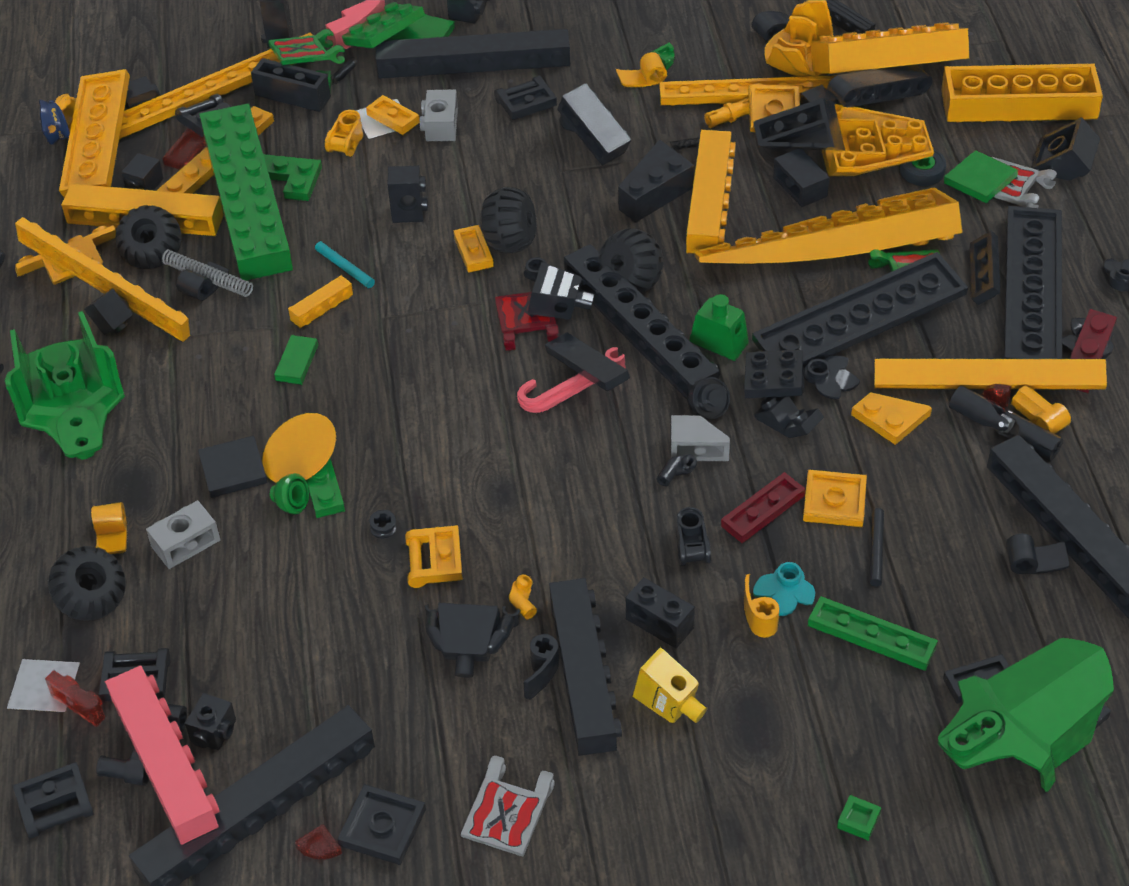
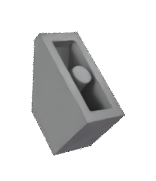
M671 415V457L692 454L696 457L697 461H729L730 438L701 416Z

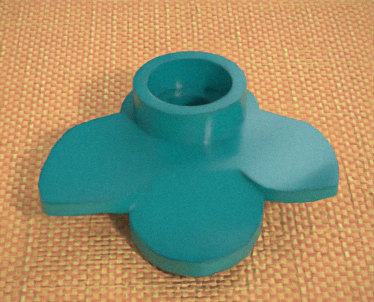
M785 562L775 570V573L763 575L758 579L753 589V595L759 598L770 597L779 604V616H786L796 609L798 603L812 605L815 599V589L813 585L804 580V572L799 565L793 562Z

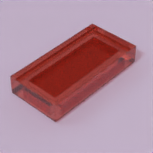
M187 128L162 158L163 164L181 170L206 147L204 136L201 137Z

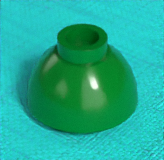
M297 473L288 474L271 487L270 498L282 511L296 515L301 513L307 506L309 487L302 475Z

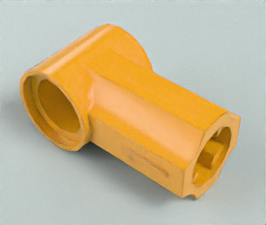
M1023 386L1012 398L1011 405L1036 425L1054 434L1071 423L1070 413L1064 405L1060 403L1050 404L1031 387Z

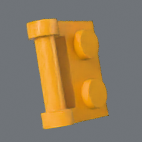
M458 525L413 529L405 534L406 545L409 546L410 572L408 573V585L410 587L420 588L426 583L463 580ZM423 543H429L431 568L422 569L421 545Z

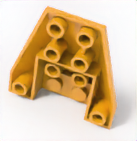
M835 104L845 151L822 150L828 176H856L934 155L924 120L859 107L847 108L839 104Z

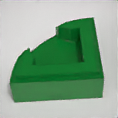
M670 42L651 51L660 56L666 70L673 65L675 53L674 47Z

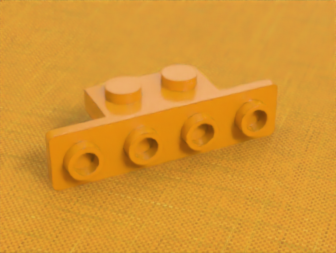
M114 225L110 227L100 226L94 229L90 235L85 237L78 235L71 238L67 244L78 248L84 255L92 260L99 261L103 265V261L95 246L116 237V229ZM40 254L37 256L27 255L15 264L18 276L45 266L53 285L75 277Z

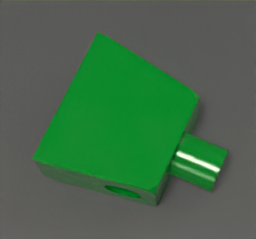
M719 294L709 298L695 316L689 341L736 361L749 344L744 312L739 308L729 305V298L725 295Z

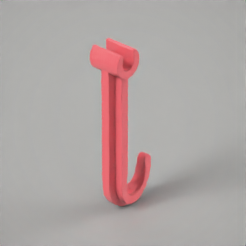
M617 347L608 349L605 356L626 369L625 355L622 354L618 357ZM578 373L535 398H528L526 394L537 386L536 380L532 379L519 388L517 400L520 407L525 411L539 413L549 410L595 383Z

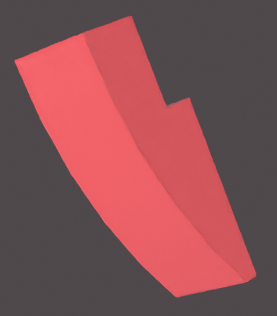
M366 0L341 11L342 18L325 24L326 29H330L333 32V36H327V39L333 41V46L341 45L344 49L351 47L344 44L342 36L349 32L350 27L367 21L366 18L368 16L385 10V0Z

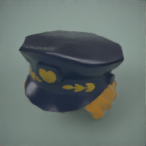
M63 94L58 96L55 101L39 100L41 128L49 144L54 145L59 139L69 138L76 98L70 97L69 94Z

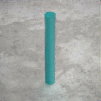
M319 241L315 245L317 252L367 288L374 286L375 280L326 244Z

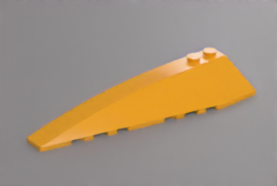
M935 187L879 199L877 200L879 206L865 203L856 206L855 212L845 210L833 212L830 219H827L826 216H819L783 226V232L765 231L761 233L762 236L759 239L752 237L740 238L735 241L734 246H730L729 243H723L694 251V256L701 263H783L857 255L871 252L874 249L884 250L913 244L914 246L926 245L929 243V240L936 238L938 240H950L954 238L955 234L962 233L959 202Z

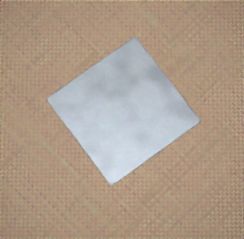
M22 659L7 709L65 712L80 662Z

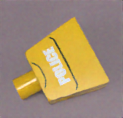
M661 647L640 668L632 697L670 723L676 722L682 714H685L697 723L707 711V707L695 698L699 686L698 681Z

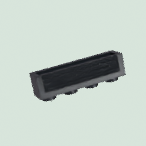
M827 0L831 21L848 33L857 32L859 34L875 30V23L838 0Z

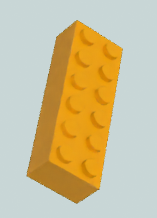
M935 23L934 26L916 25L906 29L899 27L889 28L888 31L869 30L859 34L852 32L843 33L842 36H819V41H811L812 71L833 74L968 59V28H959V23Z
M1095 64L944 66L941 88L947 122L1077 120L1081 117L1084 120L1098 119L1103 98Z

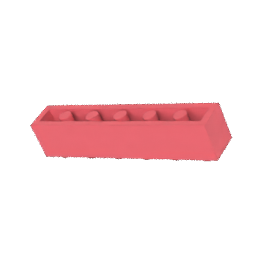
M140 665L106 680L105 684L111 700L180 844L183 845L219 828L215 814L220 812L213 794L206 796L203 790L207 788V784L201 770L194 771L191 764L195 763L189 746L185 745L182 747L179 740L183 739L177 722L173 721L170 723L167 718L171 716V712L165 698L163 697L158 700L156 696L160 690L154 676H146Z

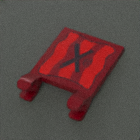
M532 292L495 297L505 351L516 349L515 334L546 329L548 342L558 337L559 330L555 317L527 313Z

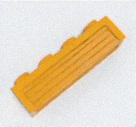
M340 275L311 295L289 307L290 320L299 328L310 324L317 317L322 316L328 310L335 308L339 303L349 299L353 295L352 283Z

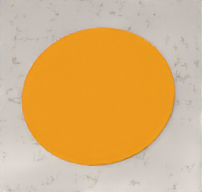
M305 413L283 423L269 438L263 452L262 462L266 475L277 483L288 474L297 473L307 480L319 472L331 457L335 447L336 431L332 422L324 415Z

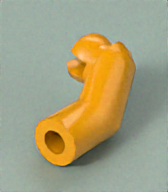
M519 575L512 584L509 601L516 609H520V614L525 619H531L537 612V608L528 600L533 582L529 576Z

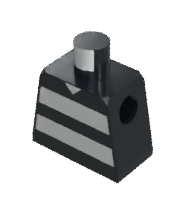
M541 262L527 313L568 320L572 317L574 307L590 310L594 294L579 291L582 280L580 276Z

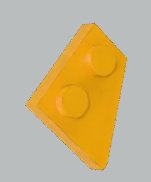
M870 392L852 407L851 415L896 445L931 415L932 408L928 405Z

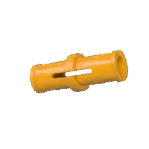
M749 97L736 103H726L720 109L705 113L704 119L706 124L709 125L708 127L713 128L728 121L732 123L737 118L749 114Z

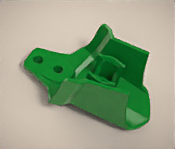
M83 311L78 312L83 339L54 343L26 354L15 329L10 330L15 368L7 373L5 384L14 404L20 425L46 432L68 458L76 457L84 460L92 457L103 446V433L108 413L125 397L112 350L108 346L97 345ZM80 441H84L85 446H81Z
M1060 638L987 680L972 676L958 681L963 705L952 721L939 734L938 744L956 765L962 769H969L998 759L1014 757L1039 771L1041 787L1045 792H1048L1056 781L1055 768L1092 741L1104 703L1113 694V676L1104 649L1089 642ZM983 725H990V726L992 727V728H986V727H985V728L982 729V731L980 730V729H981V726H983ZM957 742H964L966 745H960Z

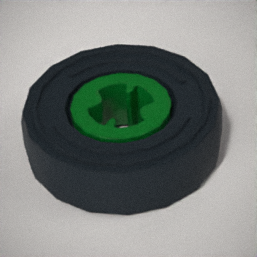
M933 149L934 155L931 157L900 164V173L907 182L914 185H934L940 182L945 175L946 160L939 151Z

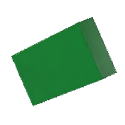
M291 335L274 374L275 380L302 385L318 348V340L316 338Z

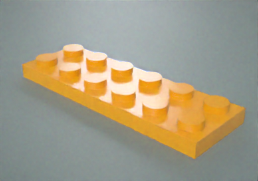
M126 69L86 75L80 78L59 192L63 197H65L70 184L111 187L130 79Z

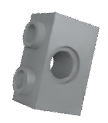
M456 89L427 90L426 100H422L421 103L422 115L424 116H420V131H425L426 141H456L458 116Z
M198 500L146 528L152 549L168 569L220 541L216 521Z

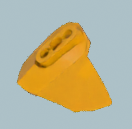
M808 0L795 6L785 29L775 34L766 44L765 60L767 64L796 77L825 76L827 74L812 71L811 41H819V36L833 35L832 21L826 0Z

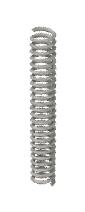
M169 249L163 253V263L172 268L174 267L181 271L186 269L192 271L193 269V272L196 271L198 274L200 272L203 276L207 274L206 277L209 278L210 276L213 284L234 293L236 292L244 297L250 295L253 290V283H249V281L239 279L231 274L228 275L224 271L215 269L207 264L204 265V263L197 262V260L187 258V256L177 254V252L170 251Z

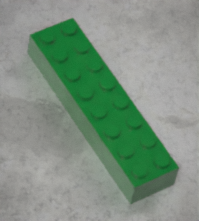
M249 103L199 113L240 278L246 281L292 271L290 249Z

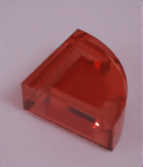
M993 384L986 387L981 396L995 402L1005 410L1008 406L1012 386Z
M324 824L295 841L296 848L305 856L313 859H330L342 854L341 847Z

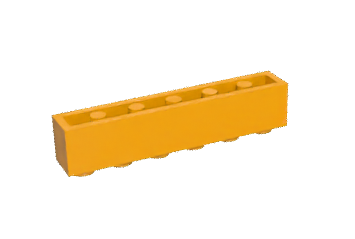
M701 130L687 228L686 253L694 254V251L723 244L725 241V229H721V227H726L727 211H723V209L729 208L730 193H726V191H731L732 176H728V174L733 175L734 159H730V157L735 158L736 142H731L730 131Z
M70 184L61 204L67 224L107 227L114 225L115 228L120 224L119 221L122 217L126 216L133 208L137 209L139 206L153 205L172 214L180 226L181 233L216 236L224 216L220 196Z

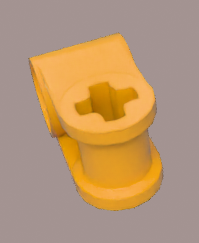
M345 110L339 114L325 139V149L327 152L338 151L345 153L346 156H353L357 145L363 138L361 118L357 111Z

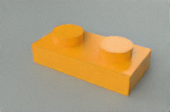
M384 95L366 107L368 116L402 135L420 123L417 113Z
M479 225L453 230L454 239L468 273L494 267L493 258Z

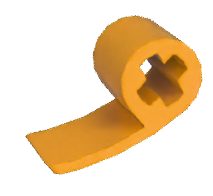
M654 52L647 53L641 58L640 70L616 69L621 84L626 87L652 86L663 82L667 77V71L660 56Z
M123 503L93 506L91 514L93 527L97 535L96 548H102L109 554L126 552L127 521Z
M747 574L744 589V610L751 631L758 637H771L778 629L779 604L770 597H760L751 600L749 592L750 574Z

